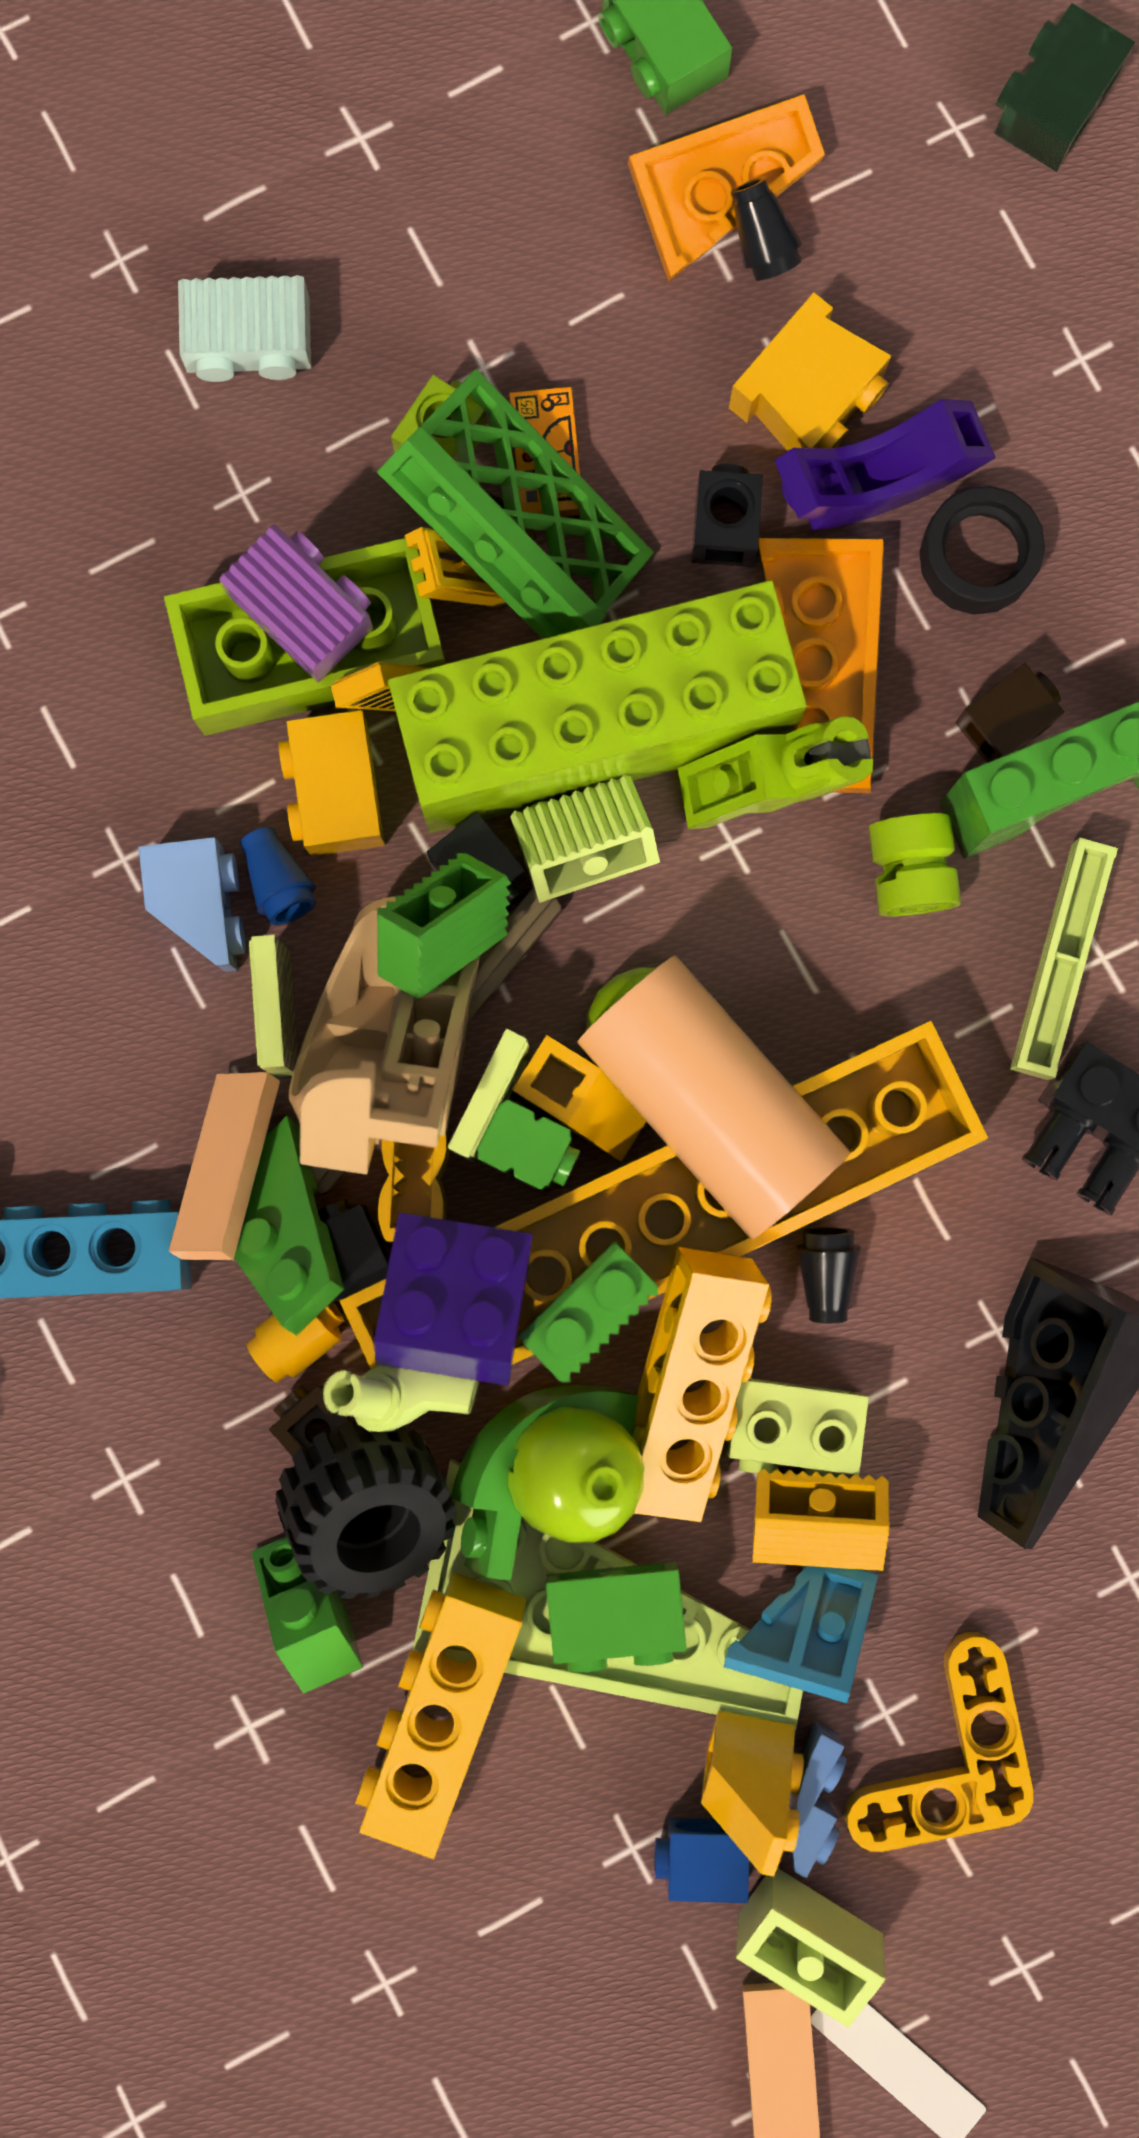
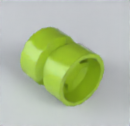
M942 813L906 815L889 818L869 825L872 862L883 868V873L874 880L878 915L887 917L919 915L948 910L961 905L958 871L956 868L947 865L946 858L955 851L950 815Z

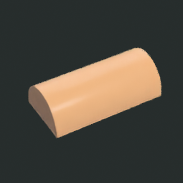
M676 955L662 963L627 992L577 1042L751 1240L766 1231L796 1206L851 1154L848 1148Z

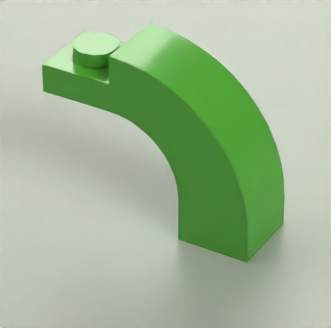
M561 1384L529 1393L517 1399L494 1416L479 1432L468 1448L458 1469L451 1497L473 1508L472 1517L466 1520L461 1535V1550L465 1557L464 1566L485 1578L511 1581L522 1515L516 1510L508 1487L509 1470L512 1472L514 1470V1460L518 1453V1450L514 1449L520 1434L538 1416L559 1407L592 1409L616 1420L633 1437L639 1395L616 1388L590 1384Z

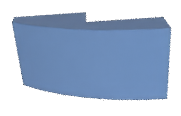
M814 1721L801 1751V1754L804 1755L801 1784L798 1794L790 1793L789 1809L800 1811L798 1838L794 1851H789V1857L794 1871L805 1878L810 1873L815 1861L821 1865L827 1861L837 1842L839 1828L834 1826L837 1817L831 1804L820 1798L819 1795L822 1790L827 1793L833 1791L842 1776L847 1758L841 1755L845 1746L838 1733Z

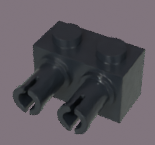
M1085 1042L1070 1048L1058 1067L1056 1078L1050 1080L1039 1097L1038 1101L1047 1106L1052 1114L1028 1152L1023 1155L1022 1160L1032 1168H1035V1166L1041 1167L1038 1172L1057 1181L1061 1176L1062 1169L1084 1134H1091L1102 1141L1107 1148L1082 1188H1079L1076 1194L1087 1203L1090 1200L1095 1202L1093 1207L1108 1215H1113L1116 1205L1139 1170V1074L1089 1042Z

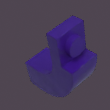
M940 399L900 425L867 440L838 448L794 447L774 461L782 478L781 489L788 505L796 512L798 519H809L813 530H823L863 521L919 500L965 477L996 457L973 402L968 400Z

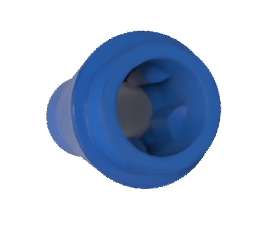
M262 827L248 833L241 839L239 844L245 855L258 913L266 915L272 925L287 924L308 914L316 905V900L312 894L316 886L279 840L274 828Z

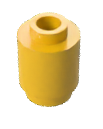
M331 1302L296 1336L282 1327L272 1313L254 1328L256 1335L246 1343V1347L260 1369L271 1380L279 1383L287 1375L292 1378L298 1376L343 1339L338 1326L344 1322V1317L337 1306Z

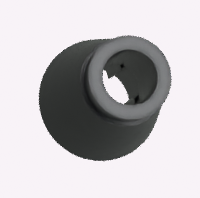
M766 177L751 180L733 189L730 193L734 202L733 207L744 268H751L755 280L761 281L785 273L800 264L802 259L798 248L802 245V241L772 189L769 188Z
M837 1227L803 1230V1244L796 1247L807 1307L809 1308V1320L825 1324L846 1322L848 1320V1309L861 1249L860 1246L854 1244V1231Z

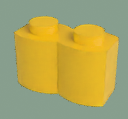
M448 1127L445 1136L439 1135L437 1148L382 1139V1157L389 1177L381 1190L378 1218L381 1232L386 1241L394 1240L399 1212L446 1220L447 1199L439 1179L446 1169L450 1155V1149H448L450 1144Z

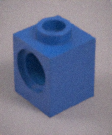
M668 1817L667 1838H655L654 1877L655 1879H666L668 1900L748 1903L749 1859L715 1819Z

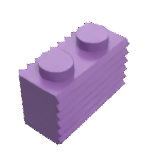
M274 524L268 528L265 534L259 537L256 543L250 546L246 553L240 556L237 562L231 565L228 571L222 574L219 581L231 600L245 611L259 627L273 638L287 654L319 683L373 629L369 614L365 611L371 602L346 576L343 575L337 582L333 581L318 566L324 560L323 555L301 532L296 531L289 538Z

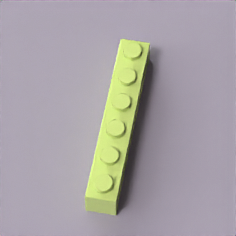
M1080 837L1071 844L1010 1070L1045 1080L1056 1078L1057 1067L1113 861L1116 858L1118 850L1116 847Z

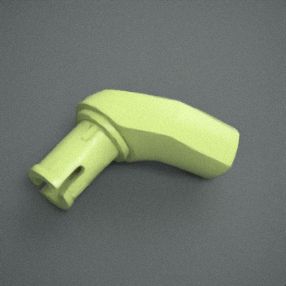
M381 1365L369 1370L363 1376L350 1374L348 1371L334 1373L325 1384L323 1396L324 1403L331 1412L336 1413L337 1411L338 1415L354 1416L357 1423L368 1431L386 1432L406 1425L428 1411L469 1415L474 1404L479 1381Z

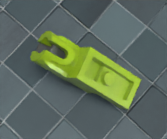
M837 717L825 723L809 724L787 734L753 735L678 767L688 829L710 828L746 813H770L864 780L873 772V759H871L867 739L870 737L865 725L854 717Z

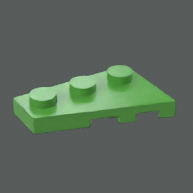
M286 1116L266 1135L234 1259L281 1326L297 1336L344 1290L328 1227L320 1220L313 1193L318 1191L313 1171L306 1167V1165L300 1164L301 1126Z

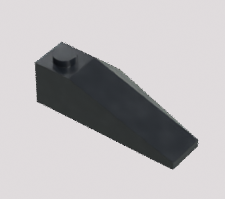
M1029 1258L1005 1314L1002 1337L1009 1338L1005 1375L996 1377L994 1397L1001 1398L997 1434L990 1438L987 1443L978 1517L1024 1549H1033L1139 1389V1302L1120 1291L1041 1260Z

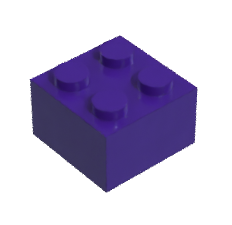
M399 1212L374 1339L376 1364L509 1386L533 1234Z

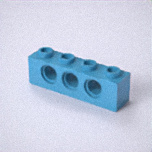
M171 1200L133 1201L132 1214L107 1215V1203L68 1204V1217L43 1218V1206L3 1208L4 1220H0V1240L4 1244L6 1254L4 1262L0 1266V1298L191 1289L190 1260H182L169 1252L179 1212H171ZM119 1229L129 1232L135 1242L134 1255L123 1266L115 1264L109 1258L106 1249L109 1237ZM55 1232L63 1234L70 1244V1256L67 1262L58 1269L50 1266L43 1255V1246L46 1239Z

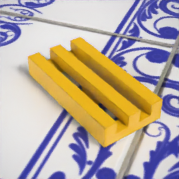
M420 527L405 535L407 547L419 549L420 553L419 556L411 559L413 572L423 573L426 578L425 581L416 584L419 597L499 607L506 603L464 560L454 561L439 558L438 552L452 555L458 554L434 529Z

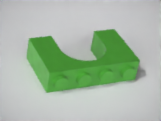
M1139 702L965 772L940 801L945 814L951 816L953 834L964 859L1022 836L1043 818L1102 790L1133 779L1136 788H1139Z

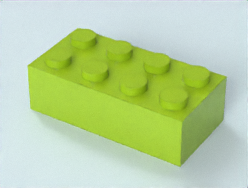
M403 538L324 557V560L318 565L333 581L337 582L344 575L366 595L371 604L365 611L369 614L373 629L319 683L287 654L273 638L259 627L245 611L231 600L221 582L164 596L192 718L204 736L335 705L331 685L335 684V681L377 662L430 668L445 665L430 598L419 597L416 584L425 581L424 574L413 572L411 559L419 556L418 549L408 548L406 539Z

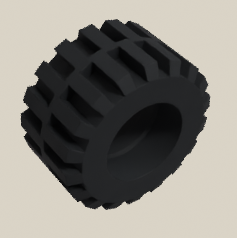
M349 1421L339 1424V1430L327 1435L323 1431L313 1437L314 1445L309 1449L300 1448L291 1457L295 1466L283 1469L279 1478L282 1488L276 1491L275 1502L292 1552L305 1579L308 1582L314 1581L317 1590L326 1594L337 1590L339 1598L353 1599L358 1593H364L365 1598L380 1596L381 1590L392 1587V1590L395 1591L406 1586V1580L412 1576L419 1578L429 1570L428 1563L431 1560L440 1559L447 1549L443 1541L453 1537L456 1526L452 1518L456 1516V1507L428 1445H425L422 1437L416 1431L411 1430L407 1432L404 1425L393 1431H368L360 1425L354 1426L353 1422Z

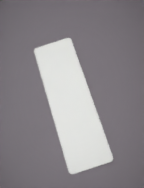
M868 2003L849 2028L818 2009L811 2015V2024L941 2138H965L986 2112V2107Z

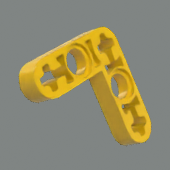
M965 1632L956 1636L948 1644L944 1653V1669L964 1766L871 1784L857 1789L848 1798L844 1808V1820L853 1840L860 1847L871 1852H884L1011 1826L1021 1822L1029 1814L1033 1805V1786L1007 1662L1002 1650L988 1636L979 1632ZM976 1647L984 1657H991V1664L984 1665L981 1669L984 1687L989 1693L999 1688V1697L978 1696L964 1703L963 1696L965 1694L977 1696L972 1676L966 1670H959V1663H964L968 1660V1649ZM986 1710H994L1001 1713L1006 1725L1003 1737L992 1745H981L975 1742L971 1735L973 1719L979 1713ZM1011 1753L1013 1755L1012 1761L999 1760L1004 1757H1007ZM978 1759L999 1760L1005 1780L1011 1787H1018V1792L1008 1795L1009 1806L999 1808L993 1798H985V1793L994 1791L996 1784L992 1768L988 1763L977 1767ZM935 1788H944L951 1791L956 1799V1808L953 1815L943 1822L926 1820L921 1813L923 1797L928 1791ZM907 1795V1807L916 1826L906 1829V1823L900 1815L883 1820V1831L872 1834L867 1824H858V1819L867 1816V1805L871 1803H878L884 1813L901 1811L903 1809L897 1798Z

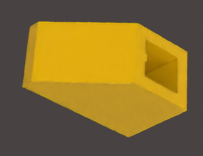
M546 1035L512 1089L516 1097L622 1162L647 1122L599 1067Z
M718 1710L706 1750L701 1804L760 1874L774 1876L783 1850L794 1851L799 1832L800 1811L789 1809L790 1793L798 1794L804 1765V1755L793 1752L795 1725Z

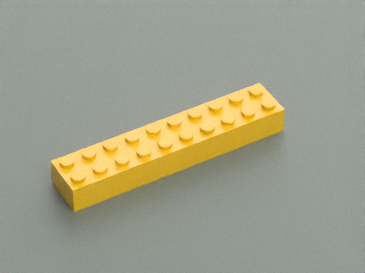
M932 1021L792 1086L848 1148L851 1154L812 1192L753 1240L745 1234L668 1145L494 1227L533 1234L512 1365L534 1355L518 1338L519 1334L613 1242H616L656 1283L658 1295L666 1291L678 1246L742 1256L988 1139ZM386 1279L340 1300V1304L371 1369L381 1366L376 1364L374 1339ZM648 1296V1300L656 1296Z

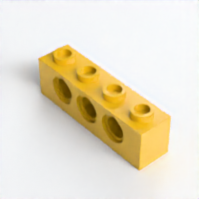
M677 1247L637 1393L639 1399L632 1438L638 1443L645 1465L644 1491L634 1512L635 1514L701 1522L708 1498L713 1499L718 1492L721 1477L718 1461L724 1441H730L735 1433L737 1425V1407L735 1402L741 1382H747L752 1374L754 1366L752 1343L758 1323L765 1322L771 1307V1288L752 1258ZM715 1320H724L715 1331L706 1334L701 1333L708 1323ZM707 1380L698 1390L684 1392L693 1382ZM690 1439L683 1447L669 1450L675 1442Z
M452 1572L445 1594L432 1590L419 1627L430 1632L423 1653L411 1649L398 1684L399 1688L408 1691L403 1708L400 1711L389 1707L376 1746L387 1749L380 1769L368 1765L356 1797L355 1804L366 1807L359 1833L434 1859L522 1626L527 1598ZM453 1645L463 1646L469 1649L475 1658L468 1662H456L448 1658L443 1649ZM428 1705H440L446 1708L452 1714V1717L446 1720H434L428 1717L422 1708ZM406 1764H418L427 1769L430 1775L415 1778L406 1774L401 1767Z

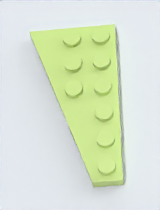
M453 1459L450 1460L446 1478V1485L451 1494L460 1467V1463ZM453 1499L456 1507V1516L452 1520L456 1527L453 1537L443 1541L447 1549L440 1559L430 1561L413 1646L414 1650L423 1653L430 1634L429 1631L419 1627L432 1590L445 1594L452 1572L527 1598L523 1623L504 1673L717 1715L718 1710L795 1725L796 1730L803 1690L725 1668L724 1663L729 1646L735 1640L740 1641L750 1629L682 1590L681 1599L687 1651L673 1652L672 1662L653 1666L634 1665L633 1656L607 1659V1668L583 1673L569 1672L568 1663L554 1664L546 1591V1574L633 1566L637 1564L598 1542H563L531 1527L521 1517L511 1581L485 1578L464 1566L465 1557L461 1550L463 1526L466 1520L472 1517L473 1508ZM453 1645L443 1649L446 1656L456 1662H468L475 1658L473 1653L463 1646Z

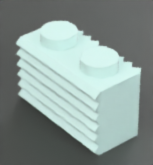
M271 275L267 278L258 276L254 279L246 276L242 279L220 277L215 280L208 277L204 280L195 278L190 281L183 278L178 281L179 352L187 373H196L199 379L205 381L222 382L232 379L234 371H259V375L264 378L284 380L294 377L298 369H311L310 299L304 277L299 275L293 277L283 275L278 278Z

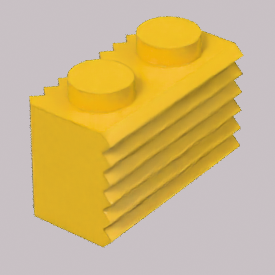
M764 1468L757 1473L752 1562L883 1571L889 1536V1481L883 1475L875 1480L870 1475L861 1479L857 1474H854L851 1478H848L843 1473L838 1477H834L830 1472L822 1477L817 1471L811 1476L804 1471L796 1476L791 1470L783 1475L778 1469L770 1474Z

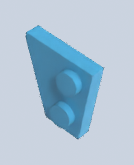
M806 1566L796 1577L794 1585L786 1593L779 1594L762 1612V1617L740 1641L735 1640L729 1646L724 1667L847 1703L878 1574L861 1569Z

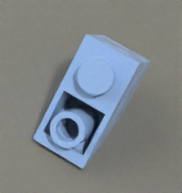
M215 837L138 846L145 910L225 973L238 971L236 955L246 953V939L241 916L232 917L229 892L239 891L238 869L234 853L225 854L224 847Z

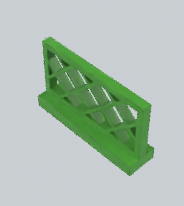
M477 369L460 384L377 471L542 639L599 625L607 616L605 612L654 553ZM469 394L489 414L491 427L469 423L465 401ZM451 414L452 420H446V418ZM430 435L455 438L459 462L455 461ZM472 441L494 444L498 468L476 464ZM511 447L523 449L534 460L536 473L515 470ZM479 482L501 485L505 509H502L479 486ZM518 487L539 490L543 514L522 511ZM556 493L568 495L578 505L580 519L560 517ZM525 528L546 531L550 556L526 534ZM563 533L584 537L587 560L567 558ZM601 539L612 540L629 558L628 562L625 565L605 563ZM570 574L591 577L594 602L571 579Z

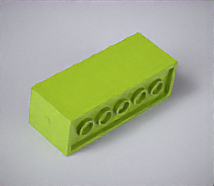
M773 580L388 679L417 795L430 834L457 827L476 811L485 820L514 811L524 810L535 803L550 801L551 798L559 800L563 794L571 797L575 790L583 793L587 786L591 787L599 782H609L611 778L619 780L623 774L631 776L632 781L678 770V767L753 735L790 733L797 730L807 707Z

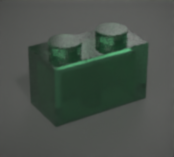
M1071 3L1058 25L1048 20L1040 30L1028 53L1035 60L1026 74L1023 75L1015 70L1001 91L995 105L1001 108L1003 113L994 134L1057 172L1122 72L1135 41Z

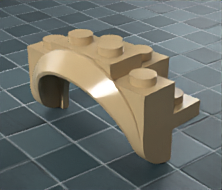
M395 896L374 901L365 906L357 915L353 929L327 980L302 1042L289 1089V1101L301 1123L300 1164L367 1174L374 1145L379 1144L380 1139L437 1148L439 1135L445 1136L466 1046L469 1005L478 970L479 958L468 963L439 984L435 990L418 999L379 977L377 973V908H386V902L395 901Z

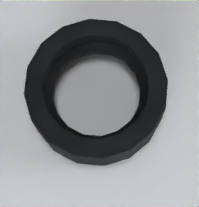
M994 486L966 488L946 499L932 516L925 530L919 550L922 576L933 595L951 609L972 615L998 612L1016 602L1038 574L1045 552L1043 527L1032 507L1015 493ZM984 516L999 521L1011 531L1017 542L1018 558L1014 570L1006 579L995 585L979 586L965 582L951 570L946 561L945 544L948 533L958 522L968 517Z

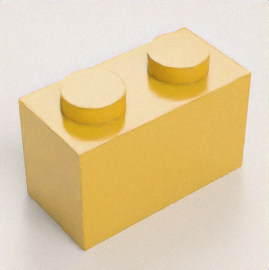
M363 710L286 721L289 740L278 742L284 779H295L298 802L287 804L288 820L293 841L303 840L304 847L311 857L385 846L369 729Z

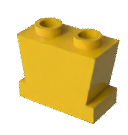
M815 292L812 293L732 387L729 409L746 423L756 415L787 451L794 447L838 448L849 432V429L844 426L845 422L857 408L866 414L881 398L889 385L884 379V375L891 355L831 321L830 317L833 307Z

